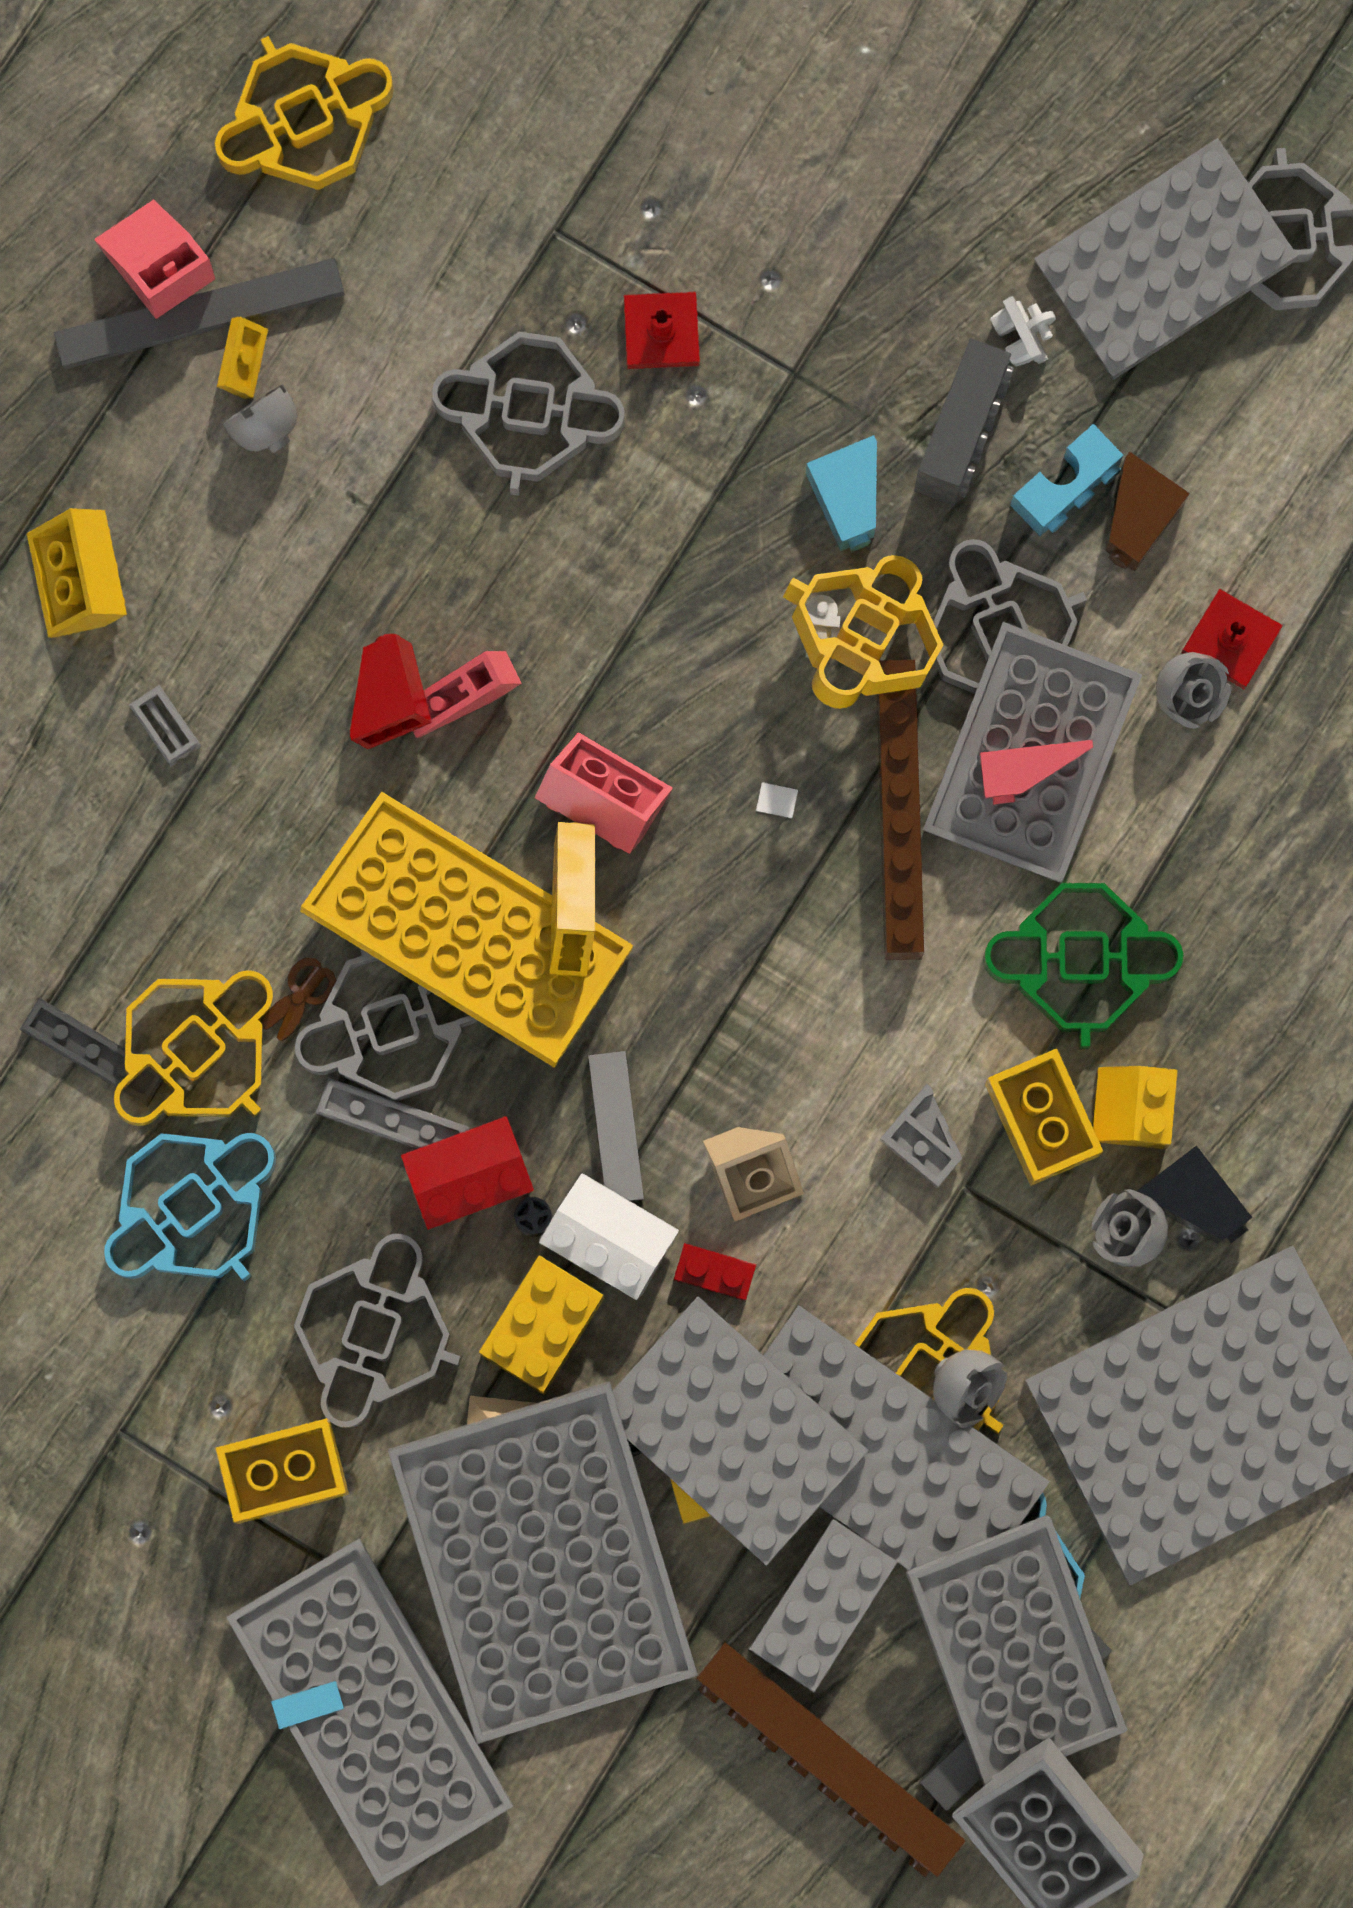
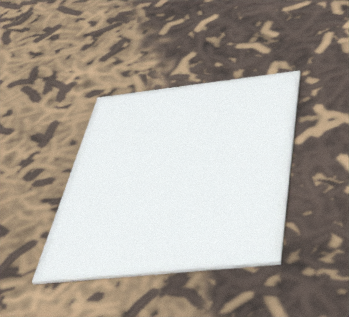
M762 783L756 811L792 818L798 790Z

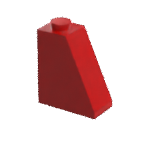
M385 634L376 638L374 643L363 647L349 733L351 741L366 749H371L431 724L432 721L412 643L397 634Z

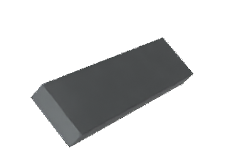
M38 999L20 1027V1030L117 1088L118 1084L127 1076L125 1073V1048L43 999ZM147 1067L123 1092L148 1107L164 1081L151 1067Z

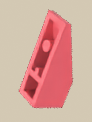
M485 651L425 689L424 693L432 723L414 730L415 737L420 738L492 703L521 685L522 682L507 652Z
M1086 740L981 752L979 756L984 799L992 798L993 805L1015 802V795H1022L1093 748V741Z

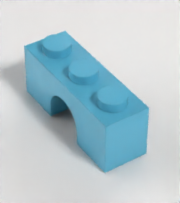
M1094 424L1066 448L1063 458L1074 469L1076 475L1074 481L1066 485H1056L1039 472L1013 495L1010 506L1040 537L1048 529L1052 533L1058 530L1067 521L1068 517L1065 514L1075 505L1078 509L1082 508L1095 495L1092 490L1101 482L1105 485L1109 484L1121 472L1118 466H1120L1123 454Z

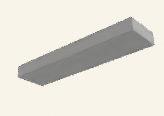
M626 1052L588 1055L604 1186L631 1202L642 1201L644 1197Z
M331 1078L327 1080L316 1110L317 1115L414 1149L470 1129L468 1126Z

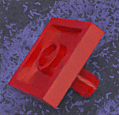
M696 292L624 295L627 369L700 366Z
M1219 588L1181 653L1196 652L1219 660L1228 669L1229 674L1226 673L1227 680L1245 690L1283 625Z

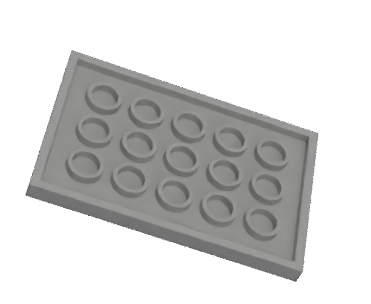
M1218 138L1034 258V262L1113 380L1298 260L1297 254Z
M1003 622L923 831L1062 883L1142 674ZM1086 740L1093 741V748L1022 795H1015V802L993 805L992 798L984 799L979 756L981 752Z
M699 1297L689 1305L613 1390L627 1439L766 1566L869 1451Z
M1045 1515L906 1571L983 1786L1016 1758L1047 1738H1050L1066 1757L1127 1731L1051 1517Z

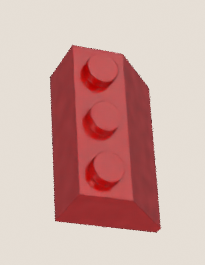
M507 1116L401 1154L427 1230L534 1191Z

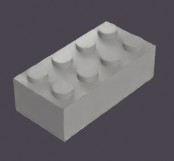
M833 1519L749 1650L810 1691L815 1692L898 1561Z

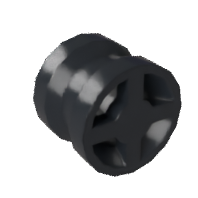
M528 1197L517 1205L514 1212V1220L518 1230L524 1235L539 1237L544 1234L551 1222L552 1212L549 1205L543 1199Z

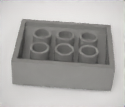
M1047 1738L1016 1758L952 1814L954 1820L1026 1908H1089L1134 1881L1140 1874L1144 1854L1050 1738Z

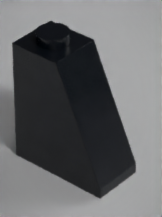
M1197 1145L1137 1190V1192L1152 1198L1162 1208L1165 1216L1217 1244L1225 1238L1230 1243L1234 1242L1249 1230L1245 1223L1253 1218Z

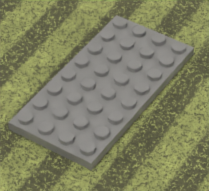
M799 1305L764 1354L770 1362L869 1450L819 1507L876 1548L898 1561L907 1570L914 1569L1020 1526L1050 1482L972 1426L968 1425L967 1428L959 1427L938 1408L935 1400Z
M360 1538L226 1617L273 1701L336 1681L344 1709L288 1727L379 1887L513 1807L511 1800Z

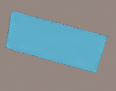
M336 1681L271 1701L279 1729L344 1709Z

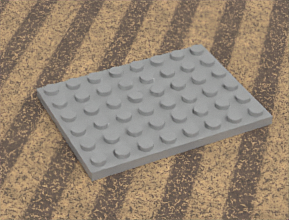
M1293 1245L1024 1381L1128 1586L1353 1473V1359Z
M610 1381L388 1449L477 1744L698 1676Z

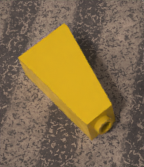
M558 822L554 842L549 974L587 976L595 933V825L578 822Z

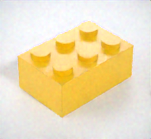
M1057 1048L988 1077L985 1086L1030 1186L1095 1159L1103 1153L1100 1142Z
M539 1255L481 1347L479 1354L545 1395L603 1302L604 1295Z
M328 1418L216 1447L234 1523L240 1524L349 1495L332 1424Z

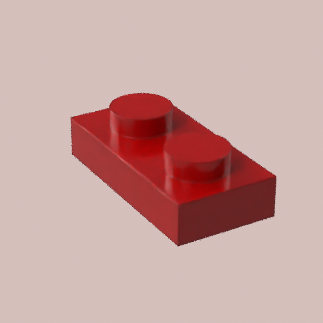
M684 1243L674 1281L746 1302L757 1264Z

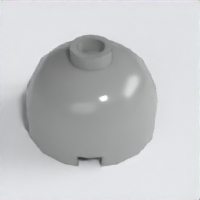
M283 384L265 393L266 397L263 396L257 401L254 400L222 424L230 437L239 446L254 452L269 448L274 453L290 442L287 435L295 427L297 411L291 395Z
M1196 652L1175 656L1165 664L1156 681V696L1161 710L1176 723L1184 727L1196 729L1200 728L1198 724H1202L1207 720L1213 722L1227 706L1231 694V685L1227 683L1226 673L1229 674L1227 667L1211 656Z
M1128 1189L1125 1190L1127 1192L1119 1195L1111 1194L1098 1207L1092 1220L1091 1228L1096 1231V1242H1092L1095 1250L1102 1258L1120 1266L1138 1267L1154 1260L1163 1250L1168 1238V1223L1164 1211L1152 1198Z
M965 1349L953 1354L949 1358H944L935 1369V1380L933 1383L934 1400L938 1408L961 1428L977 1424L983 1419L978 1413L985 1406H989L992 1409L1004 1390L1007 1380V1372L1001 1369V1367H1005L1004 1364L993 1356L979 1350Z

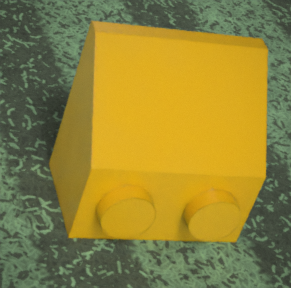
M1147 1066L1098 1067L1093 1129L1099 1142L1166 1150L1171 1145L1177 1070Z

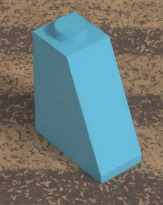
M874 435L808 462L806 465V476L840 551L850 548L851 551L864 548L871 543L870 539L875 535L877 441Z

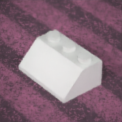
M582 1173L556 1211L539 1243L637 1300L643 1295L680 1230Z

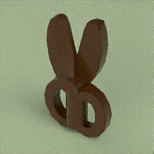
M304 958L298 961L291 968L288 975V986L293 994L285 996L271 1007L262 1021V1028L268 1030L284 1018L278 1031L277 1039L279 1041L286 1040L295 1032L302 1021L305 1003L317 1006L327 1001L337 981L334 972L327 968H322L321 963L316 958ZM313 966L311 972L298 987L295 983L297 974L302 968ZM326 977L329 981L326 991L319 997H311L312 993Z

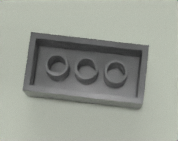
M972 338L969 339L920 464L914 492L954 507L958 496L966 497L976 468L971 463L978 465L989 435L984 430L992 431L1001 404V400H998L997 397L1005 398L1011 382L1014 367L1009 366V361L1012 353Z

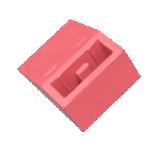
M152 200L94 239L155 319L215 280L210 259L192 236L155 200Z

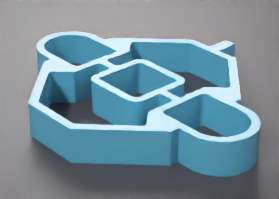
M161 1133L126 1161L119 1222L122 1226L108 1238L104 1249L105 1260L111 1270L121 1277L136 1279L146 1275L154 1268L159 1272L221 1278L234 1269L244 1282L248 1280L252 1275L241 1262L255 1251L262 1190L259 1188V1185L272 1175L276 1165V1155L270 1143L264 1137L254 1133L241 1134L226 1145L222 1140ZM257 1142L262 1144L268 1152V1163L265 1169L241 1189L234 1191L218 1171L216 1164L243 1143ZM164 1143L206 1147L204 1163L216 1177L212 1184L207 1186L195 1173H190L158 1199V1206L167 1217L159 1225L144 1208L130 1207L135 1166ZM197 1182L215 1205V1209L190 1229L185 1230L166 1204L190 1184ZM222 1187L227 1190L237 1204L252 1205L247 1246L217 1270L176 1266L177 1249L165 1235L169 1228L174 1226L183 1237L188 1239L196 1236L222 1215L223 1206L214 1195ZM146 1220L165 1244V1248L136 1270L125 1271L118 1268L113 1258L115 1245L121 1238Z

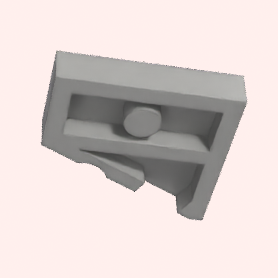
M926 1084L880 1138V1141L938 1188L962 1160L956 1143L952 1139L946 1120L940 1112L933 1096L934 1093L931 1087Z

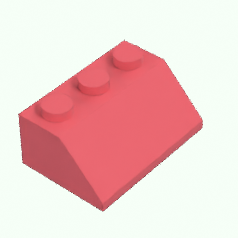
M578 732L550 764L535 799L544 803L549 809L561 813L574 822L595 825L596 835L608 841L613 847L631 854L645 836L673 788Z

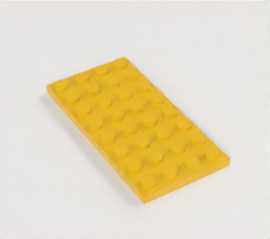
M382 791L301 905L300 912L554 1068L634 946L595 922V933L587 976L549 974L552 895Z

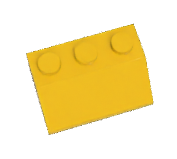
M70 508L27 533L48 638L105 627L127 615L105 510Z

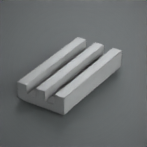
M160 685L129 704V707L170 767L175 765L176 761L180 758L184 759L192 750L196 751L201 747ZM158 696L188 739L189 742L184 746L152 701L155 697ZM146 704L177 749L172 754L141 711L140 707Z

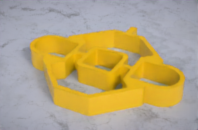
M269 36L260 39L266 55L253 61L235 111L236 120L223 126L215 139V149L220 164L227 171L238 175L248 174L261 168L265 174L316 190H320L355 173L374 121L373 113L387 106L393 96L392 76L387 66L376 59L370 58L361 59L348 65L344 59L292 43L276 50ZM296 58L328 68L325 77L332 96L324 99L318 88L311 84L298 89L275 102L274 107L279 120L277 123L270 125L261 107L249 104L260 73L286 60ZM368 72L377 73L387 82L386 87L379 96L352 109L347 107L337 88L338 85ZM314 98L326 121L295 135L283 112ZM337 108L342 112L348 126L360 129L349 161L318 176L281 165L284 155L277 137L285 134L294 148L305 147L334 131V121L330 112ZM258 124L262 125L273 146L244 161H233L223 154V147L228 139Z
M891 555L882 558L874 570L866 567L816 574L809 586L795 578H792L783 598L797 605L792 619L812 666L817 669L812 679V689L816 697L827 706L840 709L847 708L857 701L861 693L869 696L920 688L943 647V643L922 596L917 594L922 584L921 572L909 559ZM883 574H893L902 578L910 591L906 602L901 604L872 588L876 578ZM850 588L856 602L845 619L837 637L820 639L805 607L810 595L817 592ZM856 617L886 633L887 636L883 643L878 645L849 629L848 627L853 618ZM914 623L930 657L928 663L923 670L885 675L879 660L899 625ZM831 658L863 675L856 688L841 690L828 682L824 669Z
M247 970L234 974L224 984L220 980L157 979L126 1008L125 1073L127 1076L118 1084L114 1093V1106L119 1117L128 1124L143 1126L152 1123L163 1112L167 1116L230 1117L243 1106L255 1118L261 1112V1108L250 1097L261 1088L262 1023L260 1020L267 1014L272 1004L273 991L269 981L262 974ZM242 980L256 981L266 992V1003L244 1026L237 1029L214 1004L237 982ZM159 988L202 989L203 1007L217 1021L212 1026H208L199 1016L192 1015L173 1031L162 1043L163 1054L172 1062L170 1066L163 1069L149 1054L131 1053L132 1014ZM192 1024H195L219 1048L195 1072H191L168 1048ZM221 1027H224L238 1042L255 1043V1083L229 1108L184 1107V1090L170 1075L179 1070L188 1080L195 1081L213 1066L225 1053V1043L216 1034ZM147 1067H151L174 1092L151 1114L145 1117H133L127 1114L121 1107L120 1096L123 1090Z
M963 1288L954 1292L943 1306L934 1303L879 1312L875 1314L855 1342V1345L861 1346L878 1320L922 1314L925 1331L939 1340L942 1346L938 1351H935L924 1343L916 1344L895 1373L901 1376L919 1350L940 1363L944 1359L943 1354L947 1348H950L955 1353L965 1349L938 1331L936 1325L955 1299L961 1296H972L980 1300L984 1305L986 1320L966 1350H979L991 1355L989 1340L984 1337V1334L993 1321V1305L988 1296L982 1291L974 1288ZM987 1406L981 1414L983 1419L975 1424L973 1428L978 1431L983 1424L995 1434H998L1004 1425L989 1415L994 1407L991 1409L990 1406Z

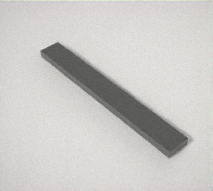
M332 258L192 295L157 319L154 318L147 308L53 333L61 363L65 370L230 326L231 318L241 316L250 321L344 296L345 293L336 260Z

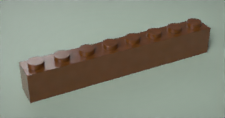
M879 660L885 675L916 671L915 660ZM916 688L877 694L885 960H922L924 955Z
M726 1642L696 1677L702 1683L697 1689L714 1704L719 1698L731 1707L727 1715L744 1729L749 1723L761 1732L757 1738L761 1743L774 1753L779 1748L791 1757L787 1764L804 1778L809 1772L821 1781L817 1787L818 1790L834 1803L839 1797L851 1806L847 1814L864 1828L871 1822L881 1831L877 1838L892 1851L896 1852L901 1847L912 1857L907 1863L924 1877L929 1872L938 1877L966 1842L962 1836Z

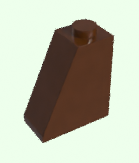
M1130 451L1121 467L1105 551L1110 554L1109 558L1114 564L1122 569L1129 567L1135 572L1184 506L1190 493Z

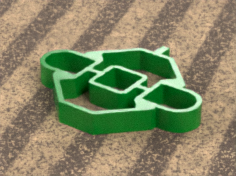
M1061 883L1019 925L1017 931L1001 932L989 941L984 951L983 963L987 973L994 980L1001 983L1018 984V990L1061 1032H1078L1079 1050H1088L1090 1047V1032H1105L1147 990L1149 984H1160L1172 979L1181 968L1184 955L1181 944L1174 936L1162 931H1148V925L1105 883ZM1062 893H1100L1129 921V924L1119 934V953L1109 952V938L1102 931H1065L1057 941V953L1047 952V931L1035 919ZM1002 941H1038L1039 974H1005L1000 972L991 961L992 948ZM1065 941H1100L1101 974H1066ZM1127 941H1161L1167 944L1175 956L1173 969L1165 974H1128ZM1047 962L1057 963L1058 979L1065 984L1103 983L1109 975V962L1119 963V984L1131 997L1104 1023H1066L1037 995V992L1047 982Z

